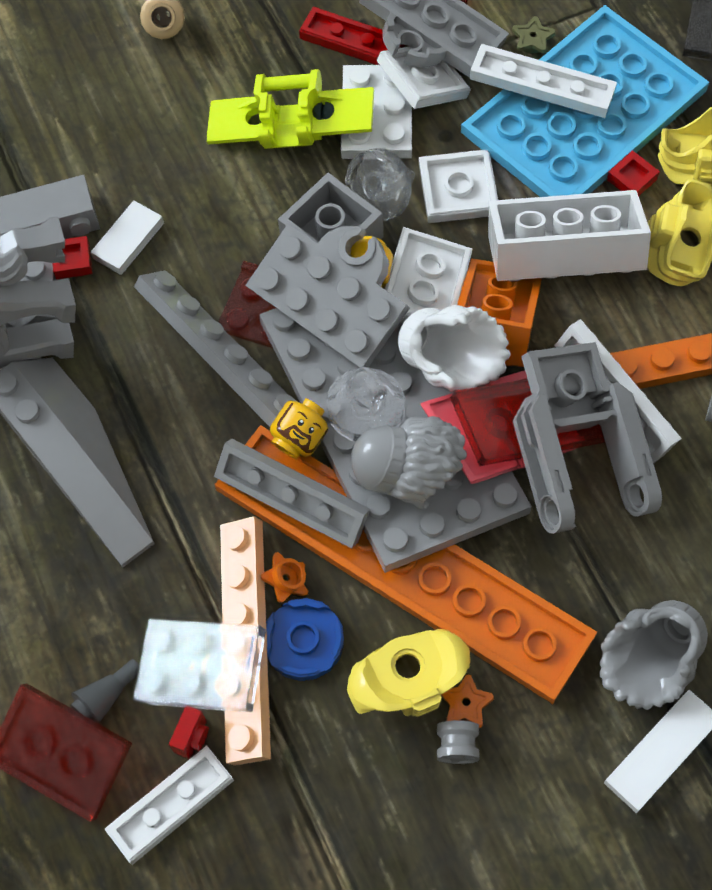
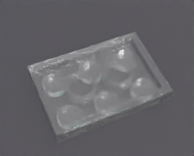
M149 619L133 700L140 704L185 707L187 705L192 708L253 713L266 629L260 625Z

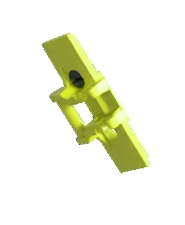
M319 69L311 70L310 74L275 77L257 74L254 97L211 101L207 143L221 144L259 141L264 149L313 145L314 141L322 140V136L372 132L374 88L322 91V78ZM302 89L299 92L298 104L276 105L272 94H268L269 91ZM259 114L261 123L257 125L248 124L252 116Z

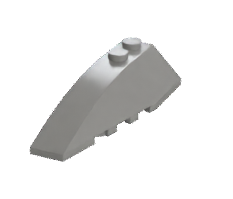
M53 357L15 361L0 370L1 416L122 568L153 546L154 541L95 408Z

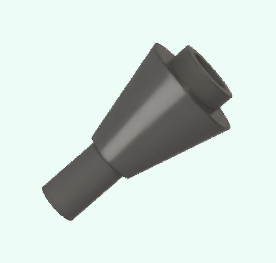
M131 659L113 675L110 674L72 692L71 695L74 702L70 706L73 712L83 723L87 724L89 721H92L94 724L99 725L122 693L123 687L142 672L140 665L134 659Z

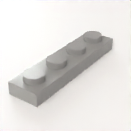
M230 439L224 444L214 475L215 478L350 548H353L358 543L371 509L234 439Z

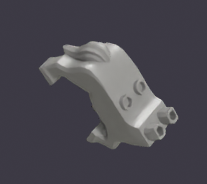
M58 216L47 218L46 222L41 225L15 228L0 236V368L7 366L11 362L48 355H55L60 359L74 358V339L69 323L75 322L76 304L69 278L54 281H20L27 274L28 262H65V255L62 248H65V239Z

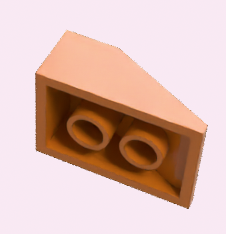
M471 258L457 305L466 308L471 306L481 308L483 311L488 312L489 316L496 318L497 325L504 327V332L507 334L506 339L509 341L506 349L510 351L511 355L505 361L506 366L524 367L521 356L528 352L542 278L497 281L493 262Z

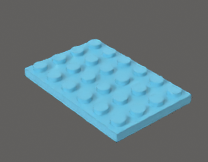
M604 5L539 60L617 82L605 118L503 89L461 124V133L480 149L488 150L491 158L539 197L588 194L600 186L607 179L608 171L632 150L637 153L658 135L663 128L667 127L707 91L709 81Z

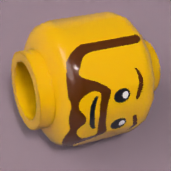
M307 398L302 403L293 400L286 402L270 426V433L274 437L271 443L280 451L296 460L299 456H311L329 429L327 422L322 418L325 411Z

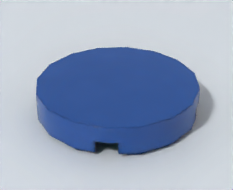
M309 598L290 600L284 603L275 613L273 612L266 621L267 658L271 666L284 677L298 681L317 679L330 672L340 660L344 648L343 627L336 614L323 602Z

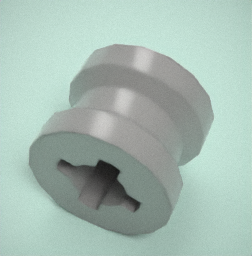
M458 720L437 724V735L441 738V746L437 749L438 761L451 764H467L479 761V749L475 747V738L479 735V724Z

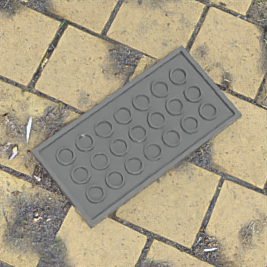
M275 308L260 314V323L299 402L302 403L307 398L325 411L322 418L327 422L329 429L320 444L346 496L371 509L363 530L384 573L530 514L532 506L512 471L479 483L470 484L461 470L453 476L452 480L446 481L444 489H436L435 495L430 496L426 500L429 502V506L425 509H419L413 503L403 502L392 495L363 488L358 483L352 470V450L358 438L365 431L385 425L400 427L408 418L413 416L426 418L428 416L420 405L422 402L458 391L454 390L451 392L444 387L431 385L424 377L422 370L410 366L403 359L398 346V336L403 323H399L369 368L365 371L279 309Z

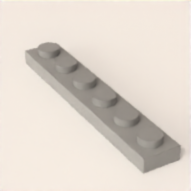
M164 270L138 277L134 288L269 427L286 402L290 400L296 401L273 380L272 376L248 354L244 347L240 346L224 330L219 322L215 321L200 306V303L177 282L174 276Z

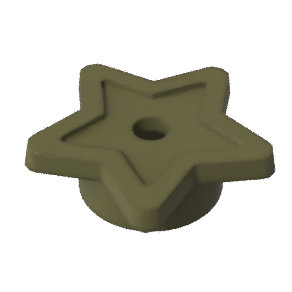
M534 16L526 25H514L512 27V32L519 38L516 49L530 54L546 53V41L556 35V30L542 26L537 16Z

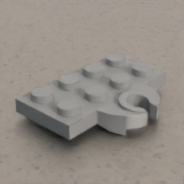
M461 0L359 1L360 4L386 21L382 30L383 42L392 55L398 52L401 44L413 48L409 50L404 61L405 64L410 66L432 67L444 60L470 78V70L481 44L500 49L509 35L507 31Z
M288 223L245 286L366 371L410 309L408 305L381 287L388 274L389 260L383 245L373 236L368 240L366 253L361 257L355 258L351 255V248L356 241L364 238L366 231L358 226H340L327 232L318 242H315Z

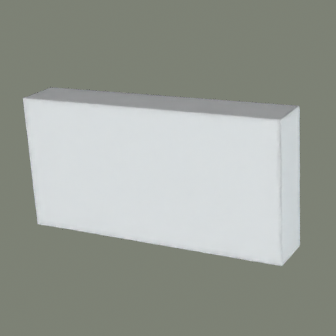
M133 200L90 252L92 258L122 275L164 224L163 217Z

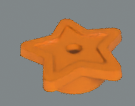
M276 552L273 555L272 568L261 574V580L274 587L279 603L284 602L291 594L307 595L308 590L304 585L306 580L305 563L298 562L292 558L285 559L279 552ZM283 575L288 577V581L283 579Z
M469 674L464 677L458 687H453L441 695L449 705L446 721H471L479 724V728L483 726L482 709L494 700L492 693L476 688L473 678ZM464 699L470 700L468 706L463 705L462 701Z

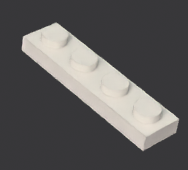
M481 44L470 70V80L605 118L617 85L615 81L485 44Z
M581 319L568 327L554 346L563 347L596 342L606 379L612 384L615 382L620 383L633 393L653 463H655L682 438L650 402L644 392L628 376L621 365L606 350L595 334L590 331Z

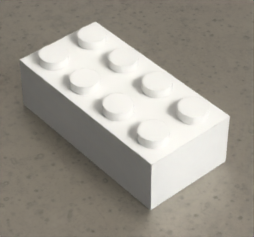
M636 190L489 201L488 238L497 281H519L521 279L534 278L552 279L560 276H591L600 273H629L647 270L651 231Z

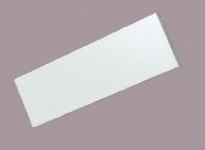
M688 690L611 773L604 784L637 814L712 730V709L692 691Z
M206 745L108 825L105 831L128 862L133 865L230 785L234 779Z

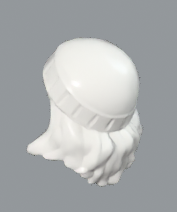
M452 305L443 310L436 308L417 310L404 321L398 336V346L403 359L410 366L422 370L424 377L431 385L444 387L451 392L454 390L458 392H474L478 386L487 385L490 381L498 380L499 376L505 373V361L511 355L510 351L506 349L509 341L506 339L507 334L504 332V327L497 325L496 318L489 316L488 312L473 306L466 308L460 305Z

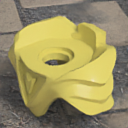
M712 107L700 117L681 128H663L661 131L658 159L669 180L675 184H685L686 181L694 179L712 187Z
M691 179L686 181L673 199L664 203L648 221L651 238L647 268L654 276L674 286H686L703 279L712 262V187L706 183ZM685 230L692 231L697 235L699 244L694 247L686 245L682 241L680 233Z
M445 629L428 630L397 637L383 647L376 649L353 666L347 685L350 700L359 714L373 710L384 712L402 710L405 716H422L438 709L442 699L441 695L463 679L470 668V649L460 637ZM405 655L415 657L420 664V671L412 678L402 677L396 671V661Z

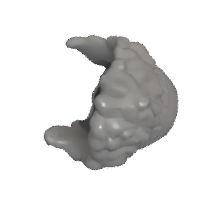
M413 416L408 418L400 427L385 425L365 431L354 444L352 450V470L358 483L366 490L386 493L403 502H411L419 509H425L429 506V502L426 500L430 496L435 495L436 489H444L446 481L452 480L453 476L463 468L461 460L467 457V453L463 448L465 437L459 429L452 426L451 423L442 421L439 417L423 418Z
M675 600L660 602L651 609H634L630 611L624 620L618 622L615 628L607 634V637L601 644L603 654L600 660V677L602 678L603 687L613 691L617 701H624L626 699L627 704L635 706L636 709L644 708L649 710L653 705L662 707L667 702L671 703L675 699H679L685 687L694 679L697 659L702 655L707 644L708 633L702 616L692 606Z

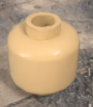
M146 0L141 7L140 19L143 28L149 35L163 40L170 39L179 33L184 25L185 13L179 0Z

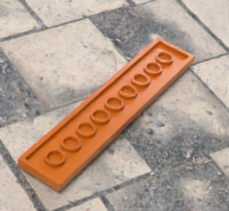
M260 425L245 444L346 496L333 469L312 456H299L296 460L286 455L271 443L274 437L271 435L270 430ZM219 479L215 483L216 491L433 629H445L457 635L467 644L471 653L551 704H554L597 635V631L455 544L384 573L364 530L358 543L353 548H350Z

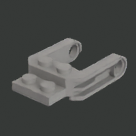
M596 342L529 351L521 356L532 395L525 398L513 419V425L538 515L544 529L554 534L572 530L576 527L574 524L575 509L570 494L572 485L557 433L591 428L597 424L601 426L626 510L633 516L657 512L662 504V491L633 393L620 383L615 382L612 384L606 379ZM640 487L644 494V503L640 496Z

